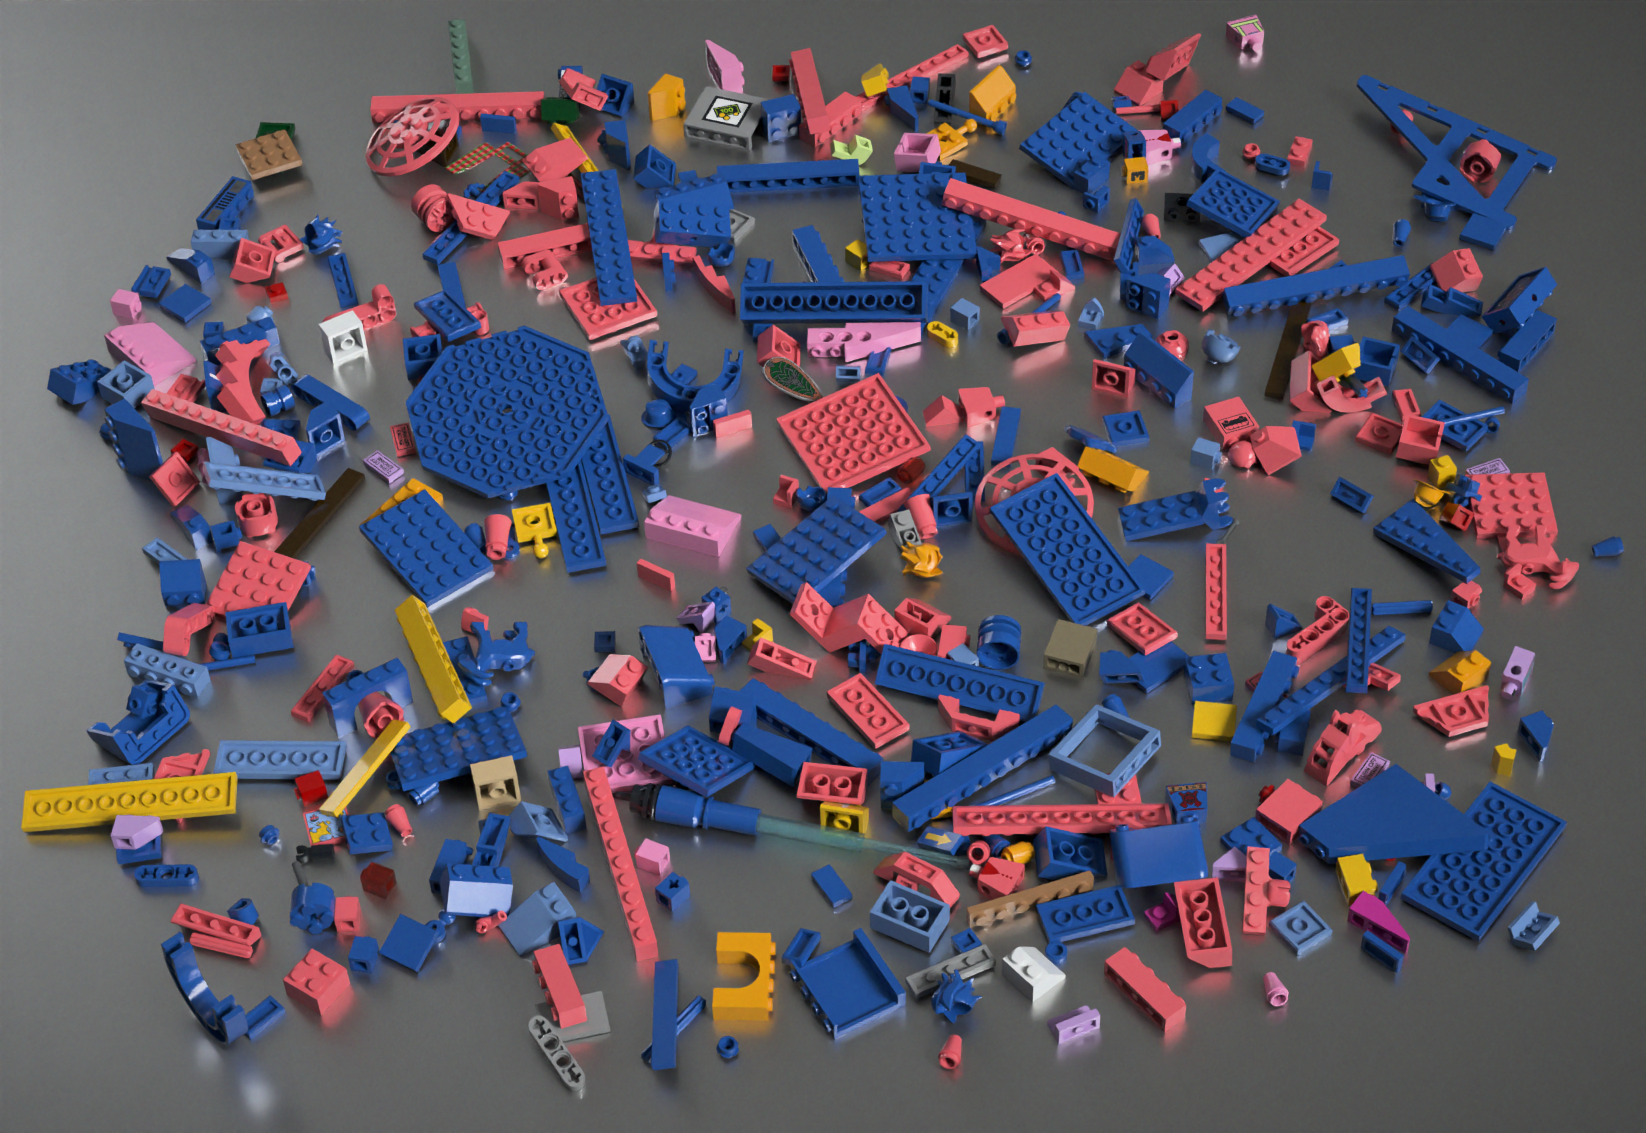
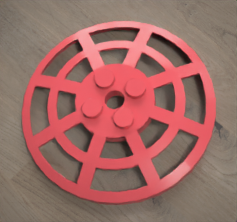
M430 97L410 103L393 113L378 127L367 145L365 157L370 169L381 176H399L414 171L435 158L449 144L457 131L459 113L455 105L445 98ZM438 103L447 104L451 112L440 114L435 105ZM421 109L418 113L411 114L412 110ZM429 109L434 112L433 116L426 118L423 116ZM403 115V117L399 121L393 123L397 118ZM451 118L442 137L435 135L441 119ZM434 121L431 130L428 132V123ZM386 129H390L389 134L382 139ZM429 140L436 142L430 150L414 160L412 154L414 151L421 148ZM387 141H390L391 144L389 148L387 149V151H384L381 145H383ZM395 148H404L403 151L392 153ZM376 149L383 157L379 166L375 165L370 159L371 154ZM406 156V164L396 167H385L389 158Z
M1026 454L1009 458L992 468L982 479L975 496L976 518L984 534L1002 549L1020 554L1014 544L1010 542L1011 540L1006 533L1003 538L997 535L989 527L984 516L991 514L990 507L999 503V493L1002 487L1011 491V497L1044 480L1032 478L1030 470L1048 472L1044 479L1058 473L1075 497L1087 495L1088 504L1086 512L1092 518L1094 507L1092 490L1083 474L1070 463L1045 454ZM1027 460H1046L1057 464L1050 468L1042 465H1028ZM1015 462L1020 464L1019 468L1008 472L1001 479L992 476L1009 464ZM1064 467L1071 470L1080 478L1085 488H1073L1070 481L1060 471ZM1020 472L1023 473L1024 480L1014 484L1007 481L1012 476ZM986 482L996 485L993 493V505L981 509V494Z

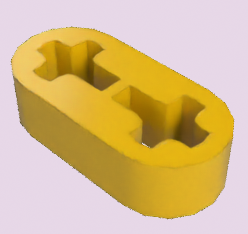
M938 321L930 322L927 325V335L929 338L949 348L955 347L958 344V333L952 328Z

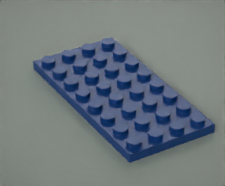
M1058 473L990 507L992 516L1070 622L1086 626L1145 595V588Z
M1491 781L1464 813V815L1489 832L1488 848L1481 851L1431 855L1403 890L1400 898L1478 942L1563 832L1567 824L1563 819Z

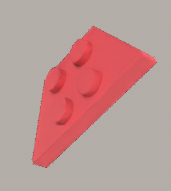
M450 193L445 196L446 202L449 201L453 208L451 212L457 220L460 231L490 240L497 236L510 214L509 210Z
M1486 685L1414 705L1413 713L1448 737L1486 727L1489 721V687Z
M203 749L202 753L190 755V753H184L176 757L162 758L154 779L202 775L211 753L208 749ZM183 818L174 819V820H175L177 823H180V824H181Z

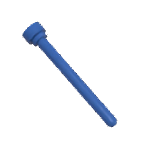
M932 99L928 100V105L965 119H973L976 123L993 128V131L999 135L1005 133L1007 122L996 120L994 122Z
M1059 293L1054 294L1031 313L1046 311L1061 299V295ZM1005 328L997 333V338L1003 345L1011 342Z

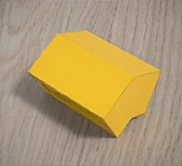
M1507 743L1494 747L1491 764L1496 773L1511 776L1516 749H1511Z

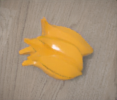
M910 542L906 543L909 549L903 545L901 546L903 550L901 554L903 556H900V558L907 562L906 567L902 571L903 576L912 574L921 578H930L942 574V570L937 568L943 556H941L940 549L937 546L929 543L913 545Z

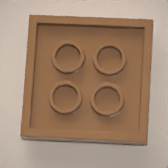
M286 130L276 131L272 134L235 144L236 150L252 180L302 165V160Z

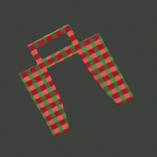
M485 142L445 167L446 170L455 174L495 154L511 165L504 171L519 176V179L530 172L520 165L523 163L522 159L516 161L501 151L508 147L521 155L522 159L527 156L526 153L509 142H506L497 149ZM500 173L492 181H490L485 186V188L482 189L481 193H483L502 173Z

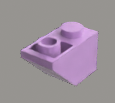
M117 815L111 832V838L115 849L136 850L161 835L163 828L159 817Z

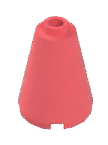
M379 692L367 695L358 703L365 730L372 738L377 739L392 720L404 721V711L401 706Z

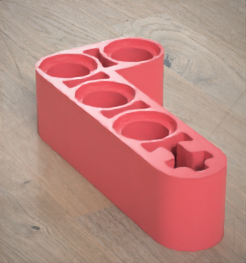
M379 284L372 289L373 301L330 315L323 322L353 310L362 322L363 330L390 322L395 318L394 299L388 288L384 284Z
M1321 596L1316 600L1314 617L1317 621L1287 642L1286 654L1297 657V665L1306 661L1347 631L1349 612L1328 596Z
M192 603L169 615L164 626V653L186 656L190 648L191 634L210 625L214 621L215 607Z

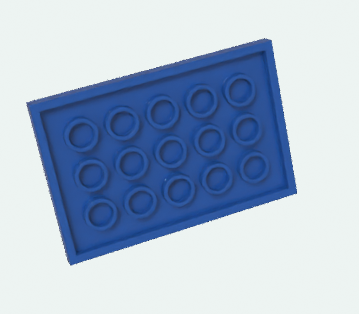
M1084 92L1023 141L1019 149L1073 189L1075 185V171L1095 155L1106 160L1110 159L1123 148V133L1138 130Z
M426 490L419 492L359 526L363 536L414 594L425 603L427 608L493 570V564Z
M832 496L751 563L746 570L755 579L794 604L801 584L807 582L818 593L887 533L885 528L835 496Z
M497 707L491 711L460 718L455 723L436 724L429 728L417 729L407 733L393 748L390 755L402 789L407 791L471 773L470 764L511 755L513 761L527 757V752L509 708Z

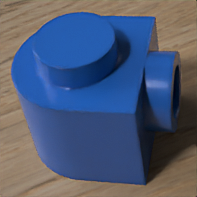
M241 898L227 910L231 919L253 925L259 916L252 900L249 898Z

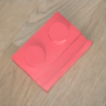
M180 374L166 394L194 403L206 387L205 380L199 381L198 378Z

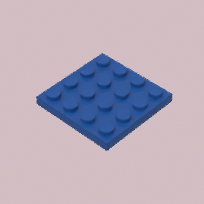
M1217 168L1190 197L1186 206L1246 238L1252 236L1277 209L1280 201Z
M689 725L641 751L638 756V760L645 763L646 766L654 768L663 773L664 776L674 779L682 786L688 787L706 798L755 768L754 763L732 751L730 747L718 743L717 740Z

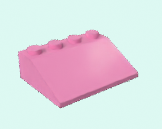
M154 322L119 326L104 335L108 351L121 363L125 360L150 374L154 386L197 361L193 355Z
M668 495L667 498H664L651 509L645 519V536L647 539L719 558L738 524L741 514Z

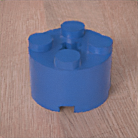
M312 883V886L306 887L305 884L297 886L291 894L290 924L307 930L311 934H320L323 929L328 928L334 922L336 902L334 891L329 886L321 883Z

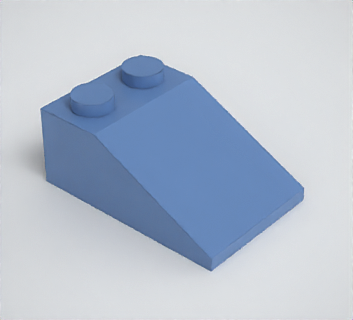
M555 882L535 891L498 926L521 958L559 938L558 921L577 918L574 908Z

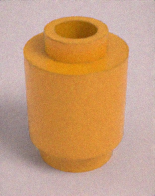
M1023 841L1004 848L1001 854V859L1022 864L1030 862L1035 857L1032 844Z

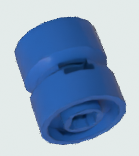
M287 385L275 388L274 393L268 391L260 395L264 410L269 417L279 414L281 409L286 411L295 407L293 396Z

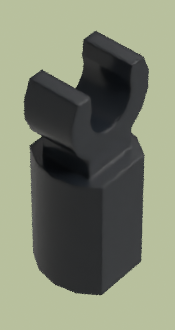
M333 844L313 845L311 847L300 845L296 847L297 854H303L296 856V860L301 864L308 860L335 859Z

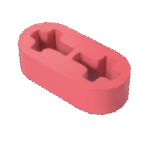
M733 706L729 709L718 743L725 746L731 744V737L734 730L737 729L742 710Z

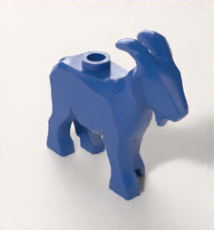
M471 622L470 629L476 634L479 643L477 654L472 659L469 655H467L466 659H460L458 667L468 678L483 687L492 684L491 680H485L494 676L492 672L486 673L489 669H502L505 671L522 669L530 662L531 657L535 656V651L528 648L526 643L528 637L527 622H514V630H505L503 632L505 639L496 640L491 639L490 631L484 628V622Z

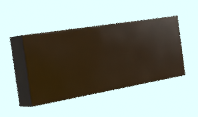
M954 159L949 163V166H956L955 173H965L967 181L995 189L1001 180L1002 174Z

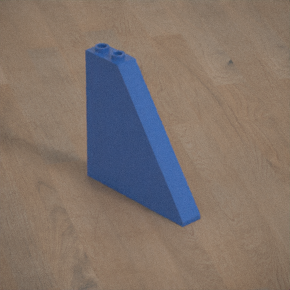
M1397 764L1299 825V841L1301 844L1311 849L1317 857L1322 858L1328 864L1337 863V858L1358 854H1363L1365 860L1369 861L1481 851L1488 848L1489 832Z

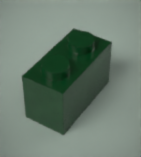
M544 97L541 99L542 120H547V123H557V120H563L564 123H574V121L579 119V102L570 97Z

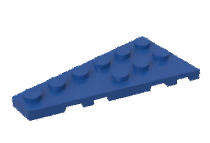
M1411 499L1373 528V534L1466 584L1480 574V567L1414 499Z

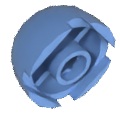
M1208 329L1202 340V349L1208 356L1207 360L1217 364L1218 362L1227 363L1234 359L1241 346H1237V342L1221 333L1220 335H1214L1215 331Z

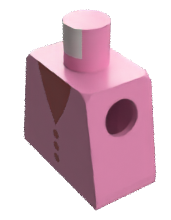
M1139 130L1146 139V161L1148 165L1171 159L1172 150L1181 148L1180 138L1170 139L1167 130Z

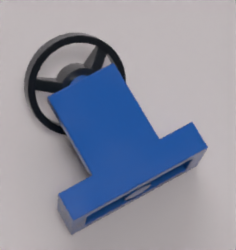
M657 439L648 444L636 457L626 454L623 457L625 473L651 486L658 485L660 483L659 469L654 466H664L669 462L672 456L670 444L664 440ZM663 442L668 446L669 450H663V448L656 446L655 443ZM669 453L664 462L655 464L665 454Z

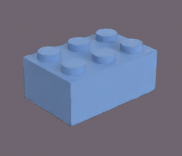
M891 880L870 911L871 929L930 953L950 921L949 904Z

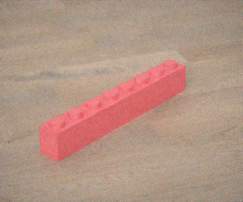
M811 48L791 52L792 59H789L805 129L809 128L810 135L831 130Z

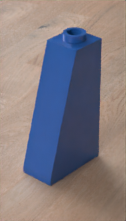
M745 723L738 730L735 729L731 737V741H733L732 751L793 787L801 777L803 763L810 762L813 748Z

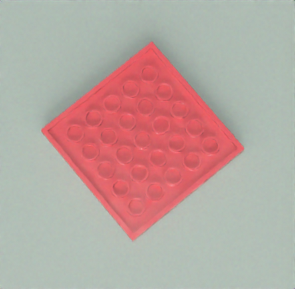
M879 373L776 418L777 424L818 486L823 488L826 493H828V487L849 488L931 451L929 443Z

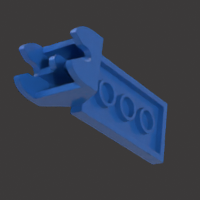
M1219 478L1204 480L1197 493L1195 490L1119 507L1118 511L1125 540L1131 541L1203 525L1204 522L1212 530L1230 525L1233 517L1218 515L1230 508L1229 504L1224 503L1228 500L1229 493L1214 492L1226 485L1225 480Z

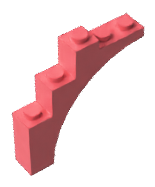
M267 339L254 340L249 344H240L237 340L225 341L219 346L220 349L215 354L222 364L221 370L216 377L223 385L217 398L231 416L259 425L266 416L258 406L249 383V367L251 360L260 357L269 347L270 343Z

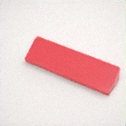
M185 904L179 905L170 920L171 923L249 947L261 937L260 929L257 926Z

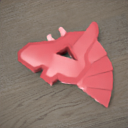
M1335 710L1329 725L1312 747L1313 750L1307 759L1304 772L1327 787L1345 764L1354 758L1355 755L1359 756L1364 751L1365 745L1371 743L1381 733V724L1362 710H1355L1350 714L1345 712L1341 715ZM1330 748L1335 750L1332 755L1327 752ZM1320 758L1328 762L1326 769L1317 763Z

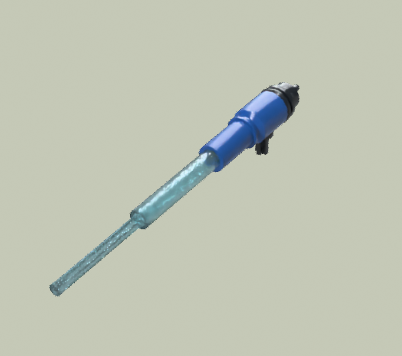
M679 782L672 787L657 784L656 788L655 784L652 783L644 786L635 784L632 793L618 791L615 793V798L630 802V812L638 813L645 819L650 817L651 821L656 820L693 829L698 825H702L703 829L712 827L756 836L757 833H763L859 853L862 852V849L892 855L905 851L923 861L967 870L970 865L968 858L867 839L864 833L763 814L761 809L717 801L711 796L707 799L695 791H690L688 787L682 786Z

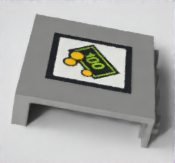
M706 86L683 124L684 137L750 151L752 148L751 136L761 120V102L771 99Z

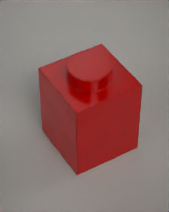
M319 770L294 778L296 787L293 790L296 799H301L304 807L328 799L326 785Z

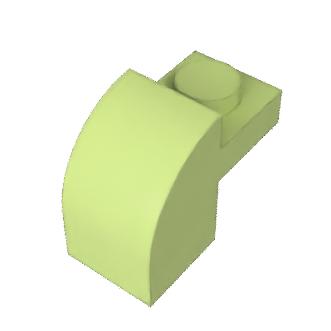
M858 135L853 137L849 145L836 140H832L830 143L832 156L842 160L858 159L859 165L863 164L873 152L871 141Z

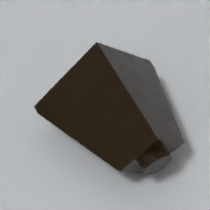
M451 118L441 120L435 135L440 137L444 135ZM434 122L428 123V132L431 130ZM457 131L449 144L432 161L442 167H447L459 147ZM429 140L426 144H424L421 148H419L416 151L423 155L428 150H430L436 144V142Z

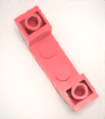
M939 694L938 711L953 732L961 731L973 737L994 741L1020 726V714L1000 709L994 722L985 718L982 719L965 713H959V699Z
M905 851L885 857L873 871V874L888 881H894L898 874L931 889L930 897L949 904L950 908L960 897V893L942 869Z

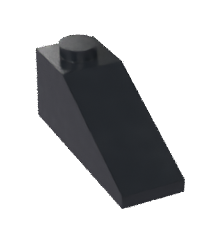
M938 73L936 101L954 107L955 74ZM935 108L934 123L943 124L946 122L951 124L952 114Z

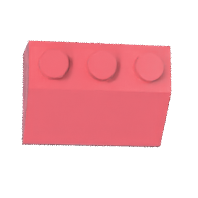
M1052 310L1001 317V321L1014 347L1065 340L1070 327L1064 311Z
M1307 351L1291 361L1289 400L1292 405L1297 406L1301 411L1331 413L1332 408L1324 402L1317 387V383L1320 381L1312 368V365L1319 362L1320 359L1311 351Z
M804 762L797 798L861 805L865 802L868 786L867 769Z

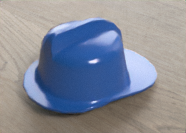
M1413 196L1415 199L1423 202L1424 214L1433 221H1447L1451 206L1456 205L1455 203L1442 202L1425 196Z
M656 399L646 403V410L643 412L641 420L648 427L665 428L679 416L687 421V415L683 411L671 408L667 401Z

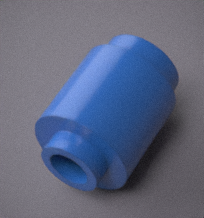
M435 782L410 789L407 796L415 806L424 805L439 793V783Z

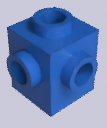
M146 684L132 686L126 710L132 712L133 716L141 719L147 716H154L158 709L161 692Z

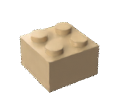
M512 755L470 764L479 811L521 802L518 778Z

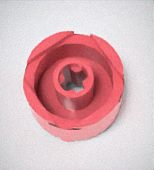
M1485 139L1473 142L1467 146L1460 160V172L1470 181L1487 182L1493 177L1499 165L1501 154Z
M250 492L243 495L239 503L238 501L236 502L235 512L238 524L246 537L251 538L275 532L278 516L274 500L270 495L268 497L264 493L254 494Z

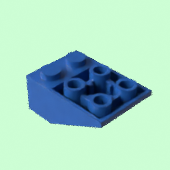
M93 359L80 363L75 362L66 366L61 365L50 369L47 390L72 405L87 402L100 392L97 381L108 374L111 369L102 366Z

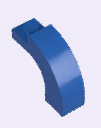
M1208 133L1201 136L1192 148L1191 169L1195 177L1201 182L1208 179L1217 168L1226 172V170L1211 161V159L1219 155L1220 141Z

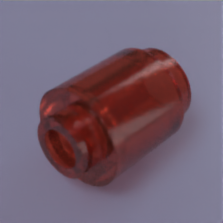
M917 456L908 459L897 469L898 479L903 483L911 484L923 473L925 463Z

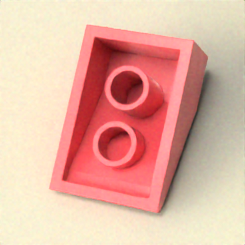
M567 138L533 150L522 159V162L538 182L565 178L586 161L588 157L571 138Z

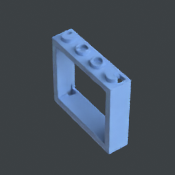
M1096 704L1062 738L1061 742L1051 749L1048 754L1050 770L1111 797H1115L1161 747L1160 730ZM1098 724L1140 740L1136 747L1110 775L1068 758V755Z

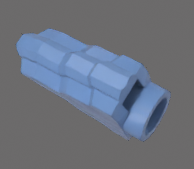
M278 352L272 354L269 366L286 385L295 383L299 375L285 354Z

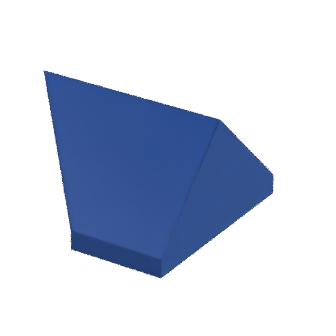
M581 917L558 921L563 954L568 965L587 962L605 931Z

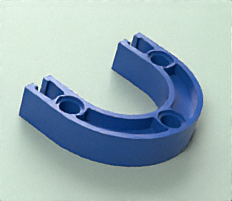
M650 340L647 357V382L652 393L658 399L667 401L671 408L690 413V406L699 390L717 383L727 397V403L738 391L743 365V350L738 351V359L734 362L729 361L732 349L725 348L723 368L718 378L706 385L689 386L675 380L667 370L669 342L663 341V351L655 353L657 341Z
M179 932L163 942L161 947L169 973L183 999L207 1032L224 1046L229 1045L247 1033L248 1025L244 1009L241 1005L236 1006L235 998L232 994L220 1002L216 999L199 971L192 945L189 942H184L183 934Z

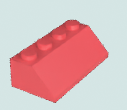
M1197 33L1177 40L1173 44H1169L1168 47L1163 48L1162 51L1157 52L1154 56H1151L1147 61L1148 68L1146 72L1165 81L1189 65L1201 34Z
M1218 877L1174 882L1187 958L1208 968L1232 966V946Z

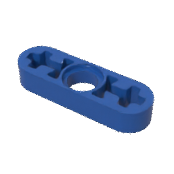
M191 864L142 865L134 872L136 883L140 887H189L195 885L199 880L197 868ZM164 873H172V876L168 879L161 878Z

